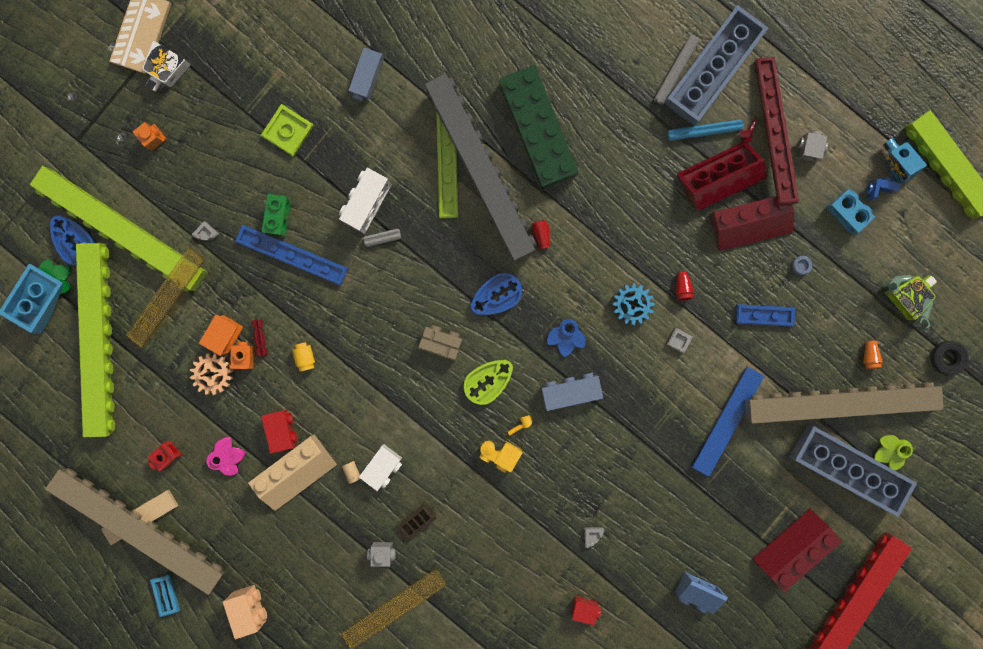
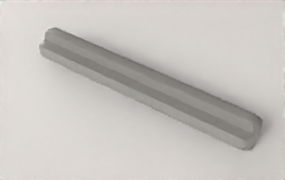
M690 35L654 99L658 104L662 105L668 97L699 42L698 37Z

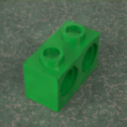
M267 195L262 226L263 233L286 237L291 199L285 196Z

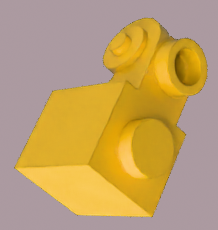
M485 441L481 445V455L479 458L487 463L490 460L497 464V469L506 473V471L512 472L523 451L505 441L500 450H495V445L492 441Z

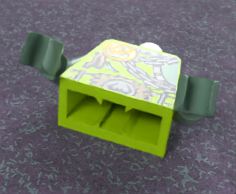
M900 275L883 284V287L887 286L889 288L884 293L907 320L917 319L913 325L915 327L920 325L921 332L930 327L928 319L933 306V300L936 297L930 289L937 283L934 277L928 275L922 280L919 276Z

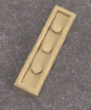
M167 490L134 510L142 515L141 519L147 523L148 520L153 521L179 505L170 490ZM106 528L101 529L110 545L121 540L120 537Z

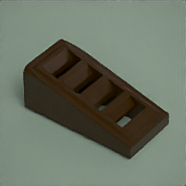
M424 502L400 522L396 528L409 541L434 521L437 515ZM423 511L428 519L425 520L419 512ZM416 515L423 522L421 525L414 518ZM411 520L417 526V529H414L408 521ZM406 525L412 533L409 535L402 526Z

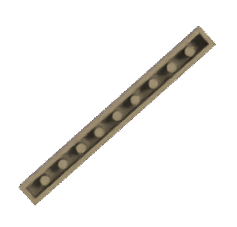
M934 382L921 383L922 386L915 387V384H902L903 388H896V385H884V389H877V386L865 387L863 391H858V388H846V392H839V389H828L827 393L821 394L820 390L808 391L807 395H801V392H789V396H782V393H771L770 397L764 398L762 394L751 395L750 399H745L746 422L766 423L944 410L942 386H934Z
M59 469L45 488L54 496L208 595L213 592L225 574L222 571L223 567L215 562L211 564L206 561L207 557L205 555L189 550L191 547L182 541L180 543L174 540V536L167 531L163 533L157 529L158 525L148 520L146 523L141 519L142 515L135 510L129 511L125 508L126 505L117 499L114 501L109 498L110 494L102 489L98 491L93 487L94 484L87 479L81 480L72 469Z

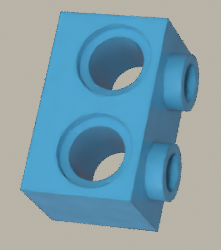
M849 189L842 191L826 206L829 212L851 235L859 233L875 218L872 214V209L859 200V196ZM843 199L848 202L847 208H844L842 205ZM856 213L861 216L860 222L855 219Z

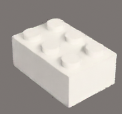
M369 168L360 173L356 189L353 188L349 193L348 198L350 200L348 204L343 205L339 212V220L363 234L367 232L392 186L388 178Z

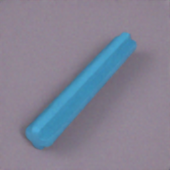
M742 120L671 129L668 131L667 136L669 141L741 131L744 125Z

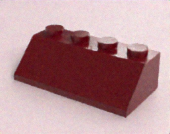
M742 142L677 173V177L688 200L697 211L767 178L764 160L747 142Z
M776 196L709 214L718 251L790 234L794 231L793 204L778 206Z
M809 508L752 559L773 583L785 593L835 549L842 540Z

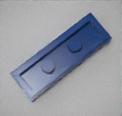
M736 304L735 323L794 327L795 308Z

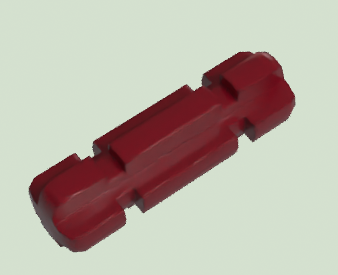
M262 319L252 320L254 343L257 346V349H255L256 355L258 357L266 356L268 353L267 347L265 348V333L262 330L263 321Z

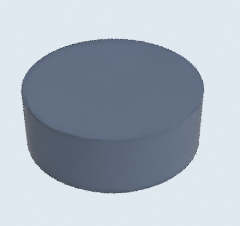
M799 256L792 261L791 266L793 272L797 275H805L812 270L813 264L809 257Z

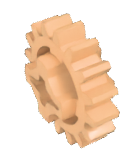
M206 354V359L200 356V362H193L196 368L190 369L194 373L190 379H195L196 381L193 386H200L199 392L205 390V394L209 395L212 391V394L215 395L218 394V390L220 392L225 391L223 386H230V383L227 381L233 379L232 376H229L233 369H228L231 363L224 362L226 357L219 358L218 354H214L212 357L211 354ZM216 363H218L222 367V369L217 367ZM211 372H218L214 376H205Z

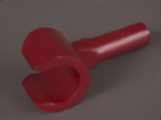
M757 118L753 119L748 130H741V142L752 141L753 130L758 122Z

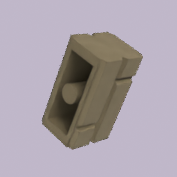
M432 324L430 328L425 327L418 349L456 361L463 340L459 338L460 334L449 331L448 334L441 332V327Z

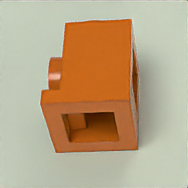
M144 122L132 131L142 145L151 151L167 140L155 124L150 126Z
M236 342V345H231V365H229V369H253L254 346H248V342ZM239 352L243 353L242 359H239Z

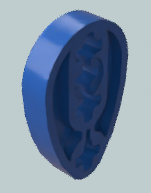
M55 216L50 221V233L53 244L60 257L66 263L77 265L76 250H74L76 245L69 243L70 236L75 237L73 241L76 244L97 243L94 236L84 226L72 219ZM58 221H62V222H63V223H62L63 229H62V228H58V226H59Z
M500 273L493 276L475 294L471 303L472 311L478 315H491L514 307L522 296V286L519 280L508 273ZM510 281L517 283L516 291L509 290L506 297L500 295L499 301L491 300L490 297L493 296V291L499 293L501 291L500 287L507 288ZM488 300V302L485 303V305L483 306V311H480L479 309H474V307L476 306V301L482 303Z

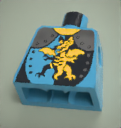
M892 138L883 144L889 153L883 159V162L895 182L900 183V185L914 178L927 166L909 143L906 142L898 146Z

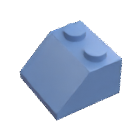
M685 571L675 591L679 601L686 605L692 603L697 606L698 610L704 613L708 611L715 613L728 598L719 587Z

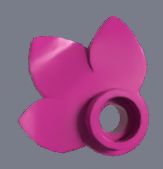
M231 437L223 438L215 444L214 451L208 455L207 465L213 470H220L224 475L231 476L237 474L238 468L235 464L243 459L245 451L232 447ZM214 457L220 458L219 464L213 463Z

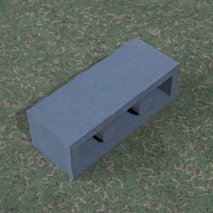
M593 372L583 374L581 379L575 380L574 377L565 378L563 383L556 384V381L544 383L545 387H541L546 411L603 399L599 376L593 375Z

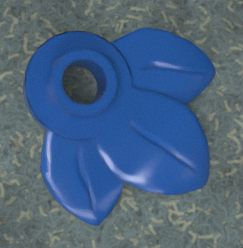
M572 319L563 320L559 327L553 328L547 338L548 345L558 344V349L564 357L568 356L575 346L584 348L586 342L584 334L578 330V324ZM566 325L572 326L571 332L565 330Z

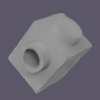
M810 131V133L808 132L801 137L798 142V149H800L798 159L813 162L822 160L823 155L828 149L827 136L821 135L822 133L818 131Z
M373 542L371 549H368L367 560H371V566L390 567L392 561H395L396 551L393 549V542Z

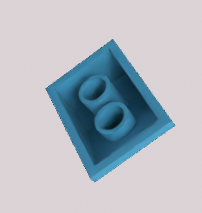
M28 264L1 307L0 315L30 333L41 334L52 317L64 283L32 264Z

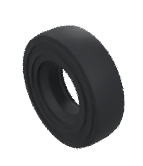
M955 341L941 342L934 347L931 353L933 367L944 375L961 373L969 361L966 348ZM949 350L956 354V362L950 366L946 365L943 361L944 353Z

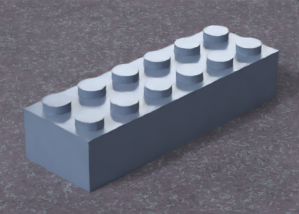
M737 5L664 104L695 126L768 30V27Z
M808 424L805 426L788 457L897 517L900 516L917 485L915 481L815 426Z

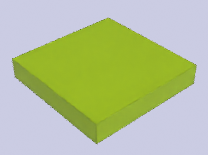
M281 104L261 136L294 157L314 125Z

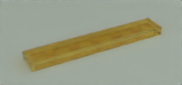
M188 247L126 336L140 347H143L206 258L192 247Z
M437 568L348 627L341 633L342 637L349 647L354 649L447 586V583Z

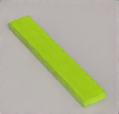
M436 111L439 218H458L457 150Z

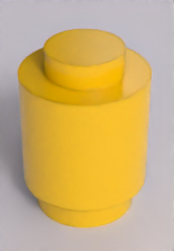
M306 342L296 344L295 349H292L296 367L299 368V371L314 368L313 363H315L311 345H306Z

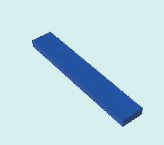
M245 225L241 226L235 241L238 244L342 286L349 269Z
M749 367L745 368L693 462L692 468L707 476L711 475L745 413V399H750L751 395H755L765 377L764 375Z

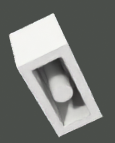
M382 445L359 478L376 491L380 487L384 489L391 480L388 476L391 472L396 473L402 465L399 462L402 457L386 445Z

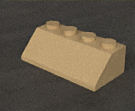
M314 434L248 484L259 499L276 511L337 464Z

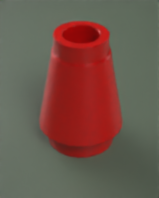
M546 220L531 223V231L539 249L550 247L549 224H547Z
M688 272L677 273L675 296H677L678 301L693 299V294L695 293Z

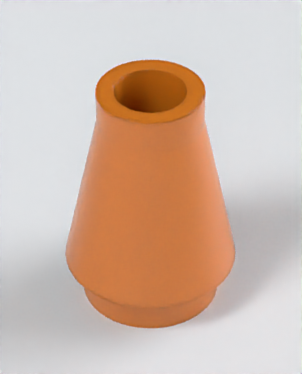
M877 341L865 342L863 360L865 369L882 368L883 360Z

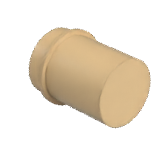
M354 461L342 466L349 484L360 480L359 476L361 474H359Z

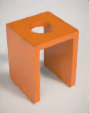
M215 315L199 344L219 356H227L231 350V345H234L243 326L224 315Z

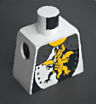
M153 41L142 67V70L151 76L146 86L155 92L161 82L168 87H172L191 64Z

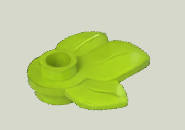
M885 435L879 439L882 447L876 451L874 459L878 462L889 463V468L898 470L904 465L905 458L912 455L913 447L907 440H899L894 435Z

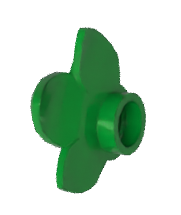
M50 259L40 264V270L64 283L60 294L66 293L71 289V285L65 281L70 275V266L62 264L54 266Z

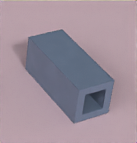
M363 48L348 90L354 100L359 102L366 100L369 102L384 61L381 53Z

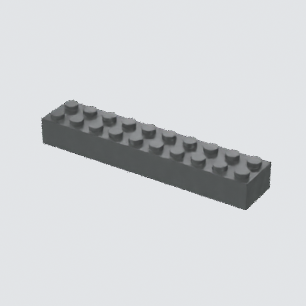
M445 73L426 83V91L512 261L515 262L534 252V247L537 244L532 235L528 236L526 232L528 226L523 217L519 218L517 214L519 209L514 200L510 201L508 197L510 191L505 182L501 183V173L497 165H492V155L488 148L484 149L482 145L484 144L483 137L480 131L474 130L475 122L470 112L466 114V104L461 95L457 96V86L453 78H448Z

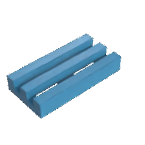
M171 574L152 578L150 582L159 617L179 612L180 608ZM157 582H160V586H161V589H162V595H163V599H164V601H165V605H166L167 611L164 610V606H163V602H162V599H161V595H160V591H159V587H158V583H157Z

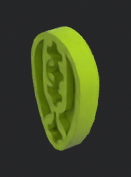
M496 360L485 363L471 371L464 381V392L467 398L473 403L480 405L494 401L510 380L513 371L511 362L508 360ZM500 364L509 365L508 373L500 372L496 375L501 369ZM485 376L494 377V384H487L485 391L479 390L478 397L475 395L470 396V388H478L479 381L481 383L486 381Z

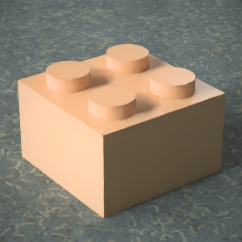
M255 585L234 591L223 601L235 639L258 632L266 622L267 612L264 607L262 608L260 602L261 594Z

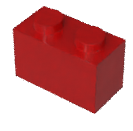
M288 409L261 416L270 454L297 446V433L293 431L291 425L293 424V416L288 412Z

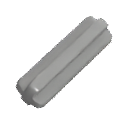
M399 229L365 236L363 240L365 246L369 247L401 239V233Z

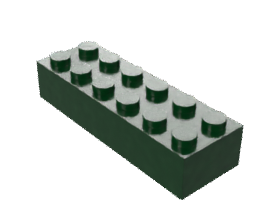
M532 65L500 78L499 86L541 190L577 176V167L536 66Z

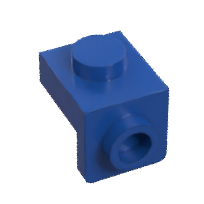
M892 178L871 181L866 188L867 200L877 199L879 191L891 194L899 191L900 183L894 182Z

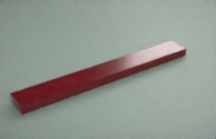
M775 56L756 58L754 63L778 206L798 204L799 197Z

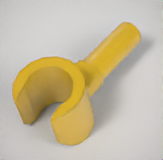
M530 415L520 418L521 424L508 431V434L512 435L521 429L530 427L532 424Z

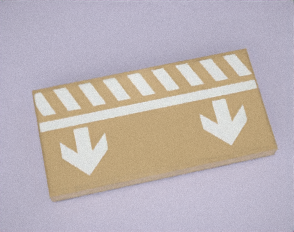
M130 0L109 62L148 75L142 70L152 42L159 43L171 3L166 0Z

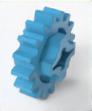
M635 283L631 285V288L628 285H624V291L618 289L617 291L620 295H614L613 298L617 302L612 303L613 306L617 307L613 312L620 314L617 319L624 318L625 324L630 320L631 325H635L636 320L639 324H642V318L648 320L647 313H653L650 306L655 305V303L650 302L653 295H647L649 289L643 291V285H639L636 288ZM634 292L632 297H624L626 293ZM641 296L644 297L646 305L642 303ZM636 300L635 304H637V306L639 307H634L633 309H631V305L628 303V301ZM621 304L625 306V313L621 309ZM637 311L643 312L638 317H632Z

